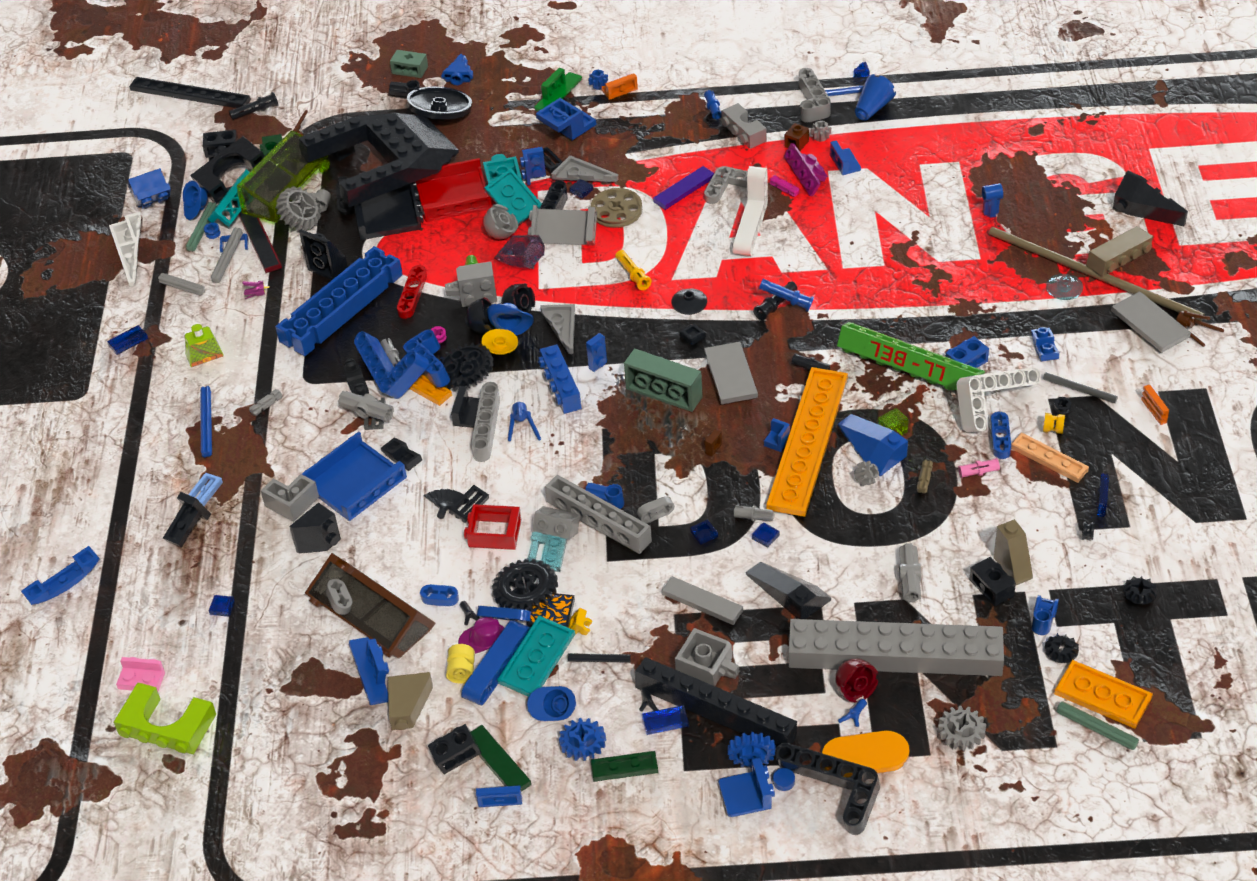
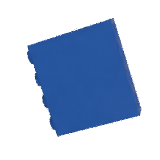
M360 432L348 438V440L302 473V475L316 482L319 499L348 521H351L407 478L405 465L402 462L398 461L394 464L363 442Z

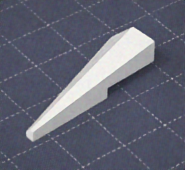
M140 211L124 216L125 221L109 225L130 287L135 284L141 225Z

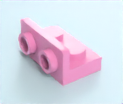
M136 657L121 658L120 662L123 668L116 684L118 689L133 691L137 682L154 686L159 691L165 675L161 661L156 659H139Z

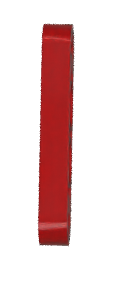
M422 265L412 267L397 305V312L400 318H410L415 312L427 279L426 268ZM413 284H418L416 287H410ZM414 296L412 299H406V297Z

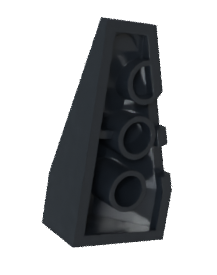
M1131 171L1125 173L1114 196V209L1130 216L1179 226L1186 225L1188 214L1186 209L1173 199L1164 197L1160 193L1161 190L1157 187L1154 189L1147 184L1148 180Z

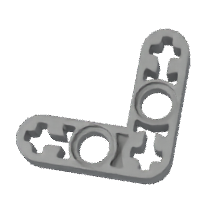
M726 166L719 167L705 189V202L709 204L717 203L728 184L747 188L748 171Z

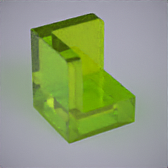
M897 408L878 418V425L891 430L895 429L901 435L908 432V418Z

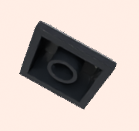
M319 502L289 526L296 552L299 554L328 551L341 540L335 513Z

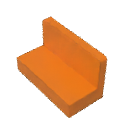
M633 73L605 83L601 91L610 100L638 90L637 76Z

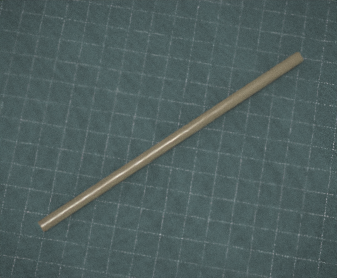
M992 227L989 231L991 236L1129 293L1135 294L1140 291L1152 302L1178 313L1188 311L1194 314L1205 315L1203 312L1110 274L1101 276L1083 263L998 228Z

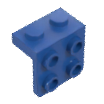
M761 758L752 759V772L725 777L719 780L720 791L729 817L772 809V797H775L772 783L768 784V768L766 765L763 766Z

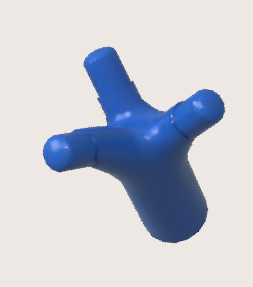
M860 699L845 716L838 719V722L842 723L852 718L854 719L855 727H859V715L867 705L866 700Z

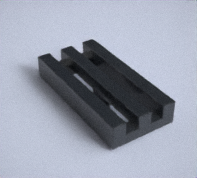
M548 147L543 148L545 169L551 174L563 161Z
M473 485L449 509V513L451 515L455 514L457 519L461 518L462 522L465 523L468 520V513L472 512L471 506L474 503L476 505H483L489 499V494ZM475 492H477V494H476L472 499H470V500L467 502V504H466L460 511H458V509H459Z

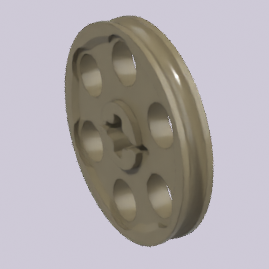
M625 188L604 190L597 194L591 202V207H595L597 210V223L606 227L618 228L628 226L637 221L642 214V200L640 196L634 191ZM608 215V217L602 218L601 216ZM619 217H625V219H623V220H619V219H617V218H619Z

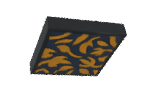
M552 593L553 600L546 598L547 606L540 602L541 610H538L535 605L533 606V613H531L530 622H527V626L532 627L537 617L542 616L568 627L575 595Z

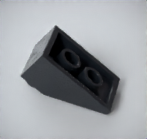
M299 230L309 271L333 280L348 268L345 255L333 243L305 230Z

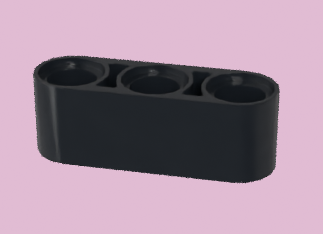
M558 180L551 184L540 209L563 210L568 199L567 186L564 181Z

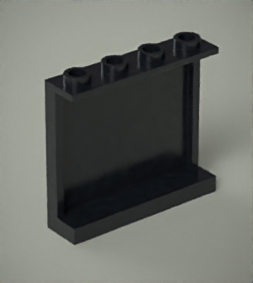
M416 182L354 205L360 240L422 229L421 222H424L422 212H419L421 211L420 201H417L419 196Z

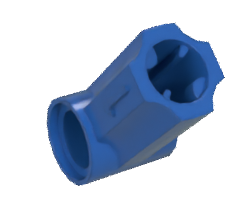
M1001 183L982 186L984 216L991 218L996 217L999 213L1000 199H1003Z
M595 483L587 484L586 491L619 509L624 506L623 491L620 485L603 486Z

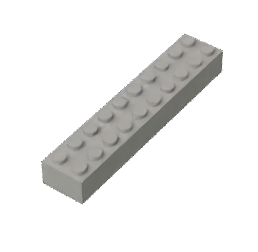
M791 619L789 668L838 670L845 661L859 658L869 662L877 671L1002 676L1004 666L1003 627Z

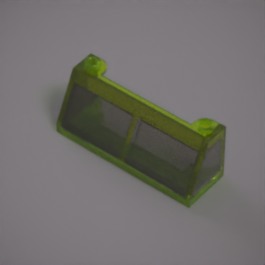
M290 131L237 185L242 213L277 223L281 215L277 214L278 210L275 208L279 195L287 188L293 186L296 188L301 187L317 169L322 173L328 170L330 167L328 155L308 163L300 154L299 137H302V135L298 132Z

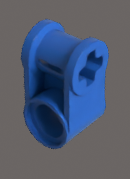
M1041 595L1037 596L1032 621V630L1035 634L1047 635L1050 632L1053 619L1056 616L1059 599L1050 600L1042 598Z

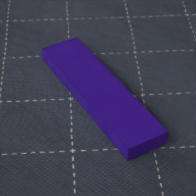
M702 166L653 197V202L666 210L708 183L714 173Z

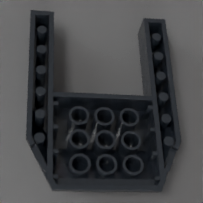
M399 113L360 115L299 137L300 154L308 163L367 140L389 162L339 182L341 199L348 207L436 174L442 170V166L445 163L448 164L451 158L459 153L457 147L427 117L422 115Z

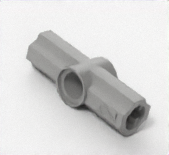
M342 391L339 395V406L355 411L361 418L366 419L368 416L383 421H390L393 417V406L378 402L370 394L360 396L348 391Z
M906 543L899 548V579L902 582L903 600L908 601V603H914L921 599V564L918 563L917 546H914L912 543Z

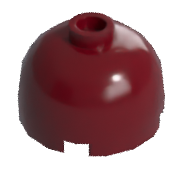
M859 658L849 659L836 672L835 683L837 690L850 702L856 703L858 702L856 700L862 696L865 700L875 691L878 685V680L876 679L878 671L865 660Z

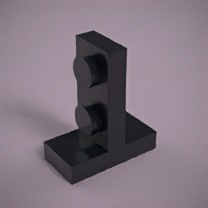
M180 492L177 499L183 505L163 539L182 548L199 517L208 520L211 513L197 498Z

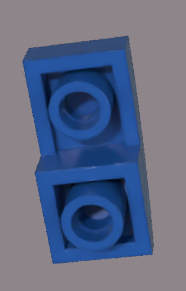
M1041 327L1031 330L1032 339L1040 361L1059 359V351L1054 343V335L1050 328Z

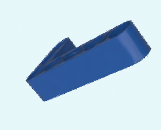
M361 331L354 339L355 346L380 391L395 399L402 397L429 365L426 357L414 351H409L393 367L376 337Z

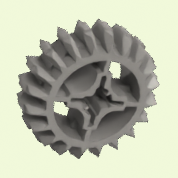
M295 186L285 189L279 195L275 207L278 210L277 214L281 215L280 220H284L285 225L289 224L290 229L295 227L296 231L300 229L309 230L315 226L321 217L320 213L322 211L319 208L320 203L316 202L317 198H313L312 193L309 194L307 189L302 190L301 187L296 188Z

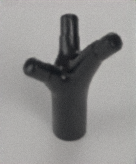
M466 601L460 602L459 606L465 614L464 625H468L470 618L476 621L480 619Z
M641 688L643 702L639 710L643 712L648 705L659 715L661 711L654 704L650 691L646 688Z

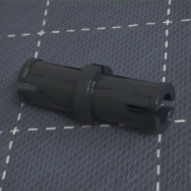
M797 353L793 355L791 361L792 365L802 367L810 372L811 367L830 370V364L817 361L814 357L808 358Z

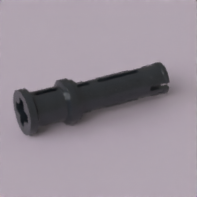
M271 92L268 96L258 97L257 101L230 110L229 114L231 119L234 120L258 110L265 111L266 108L273 105L278 106V101L274 92Z
M792 281L784 286L794 292L798 289L797 285ZM775 295L765 298L761 305L754 307V315L759 320L764 321L770 313L777 310L778 305L785 299Z

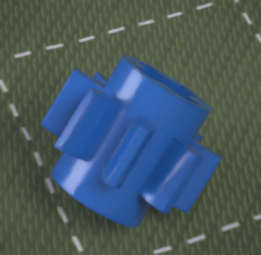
M599 69L594 70L592 74H589V85H593V88L596 90H601L602 86H605V83L608 81V74H604V71Z

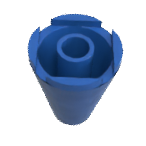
M871 74L867 78L855 108L857 118L868 120L895 97L894 85L887 78L881 75L875 77V74Z

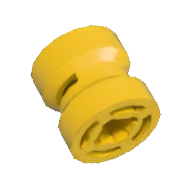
M1045 413L1043 432L1055 431L1056 433L1063 434L1065 415L1053 416L1051 413Z

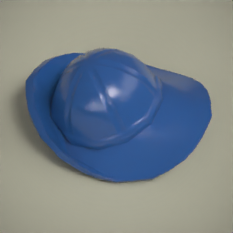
M512 303L492 304L487 309L488 319L496 329H506L515 335L524 333L534 323V318L531 314L519 310Z

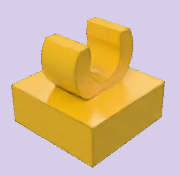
M579 608L570 618L568 628L575 630V635L578 632L582 635H587L590 632V629L585 626L589 627L592 624V620L585 618L587 611Z

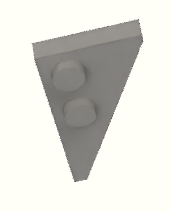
M569 156L551 173L554 180L617 182L619 180L618 174L573 156Z
M575 304L540 305L541 313L567 352L573 354Z

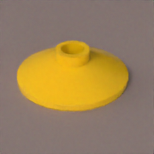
M493 329L483 335L482 346L485 345L490 353L507 354L517 348L518 338L509 330Z

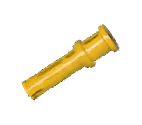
M619 250L615 257L629 272L630 279L636 282L639 290L649 288L652 283L651 278L645 275V271L642 268L636 266L624 250Z

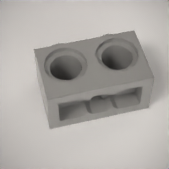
M543 506L535 512L533 531L570 540L578 534L580 515Z

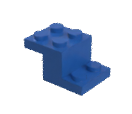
M561 98L536 113V119L571 140H574L596 125L595 118Z
M161 168L128 179V188L130 193L132 192L138 208H147L153 202L158 201L161 203L170 197L171 188L169 183H166Z

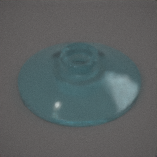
M1057 274L1048 279L1046 289L1054 298L1071 300L1081 295L1083 284L1080 279L1073 275Z

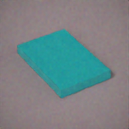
M512 168L484 187L486 193L496 204L508 208L507 212L510 215L512 213L515 215L518 226L529 218L533 205H537L538 209L542 205Z

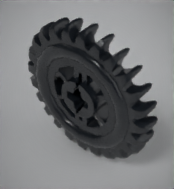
M524 559L523 562L517 560L516 564L510 563V567L505 566L503 568L504 572L500 571L497 573L498 577L494 578V584L492 585V595L500 607L504 608L505 606V608L512 607L513 609L520 608L523 610L528 607L531 613H533L534 605L538 610H541L540 602L547 606L546 598L553 600L552 593H557L558 577L555 574V570L550 568L549 564H544V561L540 560L537 562L536 559L531 561ZM522 577H524V580H525L527 593H526V591H525V587H524V583H523ZM537 578L539 580V584L535 583ZM510 586L515 587V589L511 591Z

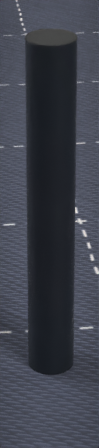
M568 653V662L631 663V654Z

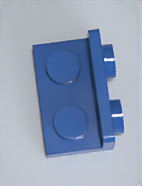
M542 147L522 150L523 157H520V162L524 170L521 171L523 180L527 181V186L531 185L530 179L546 176Z

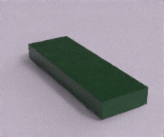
M655 751L591 759L594 782L658 773Z

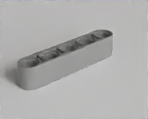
M487 382L481 388L472 437L473 456L478 462H485L491 456L500 405L499 389L495 382Z

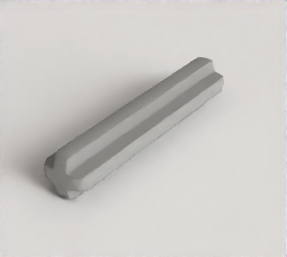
M161 273L158 277L160 283L200 296L205 292L203 285L165 273Z

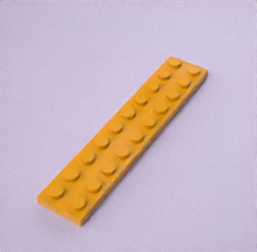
M811 367L766 504V509L803 517L806 516L848 380V373Z

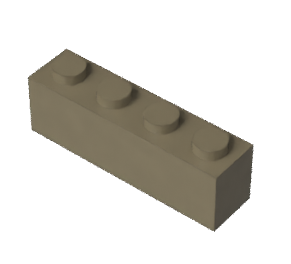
M1136 226L1089 251L1086 266L1099 275L1104 276L1137 259L1139 256L1148 253L1152 248L1154 236Z

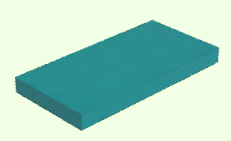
M538 616L497 679L498 684L529 697L534 690L543 687L575 636V630Z

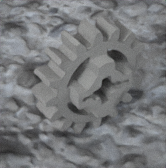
M959 706L958 710L951 707L950 713L944 711L943 717L939 718L938 733H940V739H946L945 745L947 746L951 743L954 744L953 749L955 750L958 746H961L963 751H965L966 746L974 749V743L980 745L981 739L985 738L986 724L983 723L984 717H978L977 710L973 713L970 712V707H967L966 710H963L962 706Z

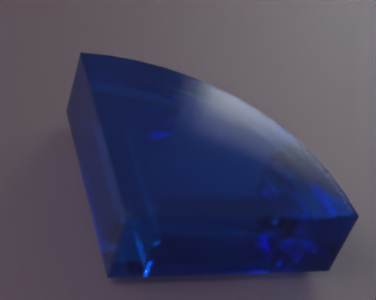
M862 62L857 68H854V78L870 76L866 62Z

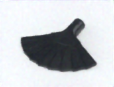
M440 489L425 494L424 497L439 508L437 517L443 519L446 511L464 494L455 490Z

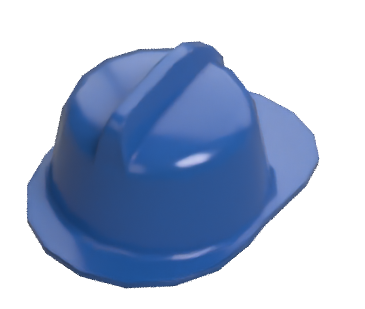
M189 181L183 189L184 216L188 220L194 219L199 211L205 208L208 199L206 190L199 187L195 181Z
M564 686L537 688L531 693L527 702L528 711L531 716L540 721L567 719L572 715L576 706L575 695L572 690Z

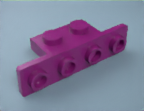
M791 143L785 152L784 158L809 196H814L821 185L820 181L825 182L828 176L814 155L800 153L796 145Z

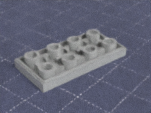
M1140 291L1113 305L1111 308L1115 315L1162 353L1190 338L1191 332Z
M740 342L704 348L721 404L758 398V392Z

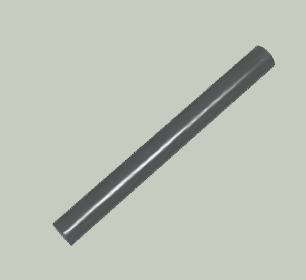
M1047 372L1043 376L1044 380L1116 403L1118 399L1116 395Z

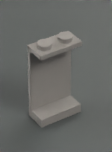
M533 205V210H530L529 214L532 224L528 228V237L533 243L595 246L597 210L595 207H588V211L538 209L537 205Z

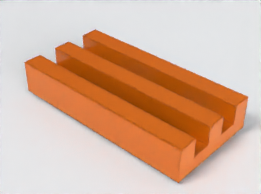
M1150 384L1143 386L1144 391L1142 392L1143 397L1141 400L1160 425L1166 424L1169 414L1168 407Z

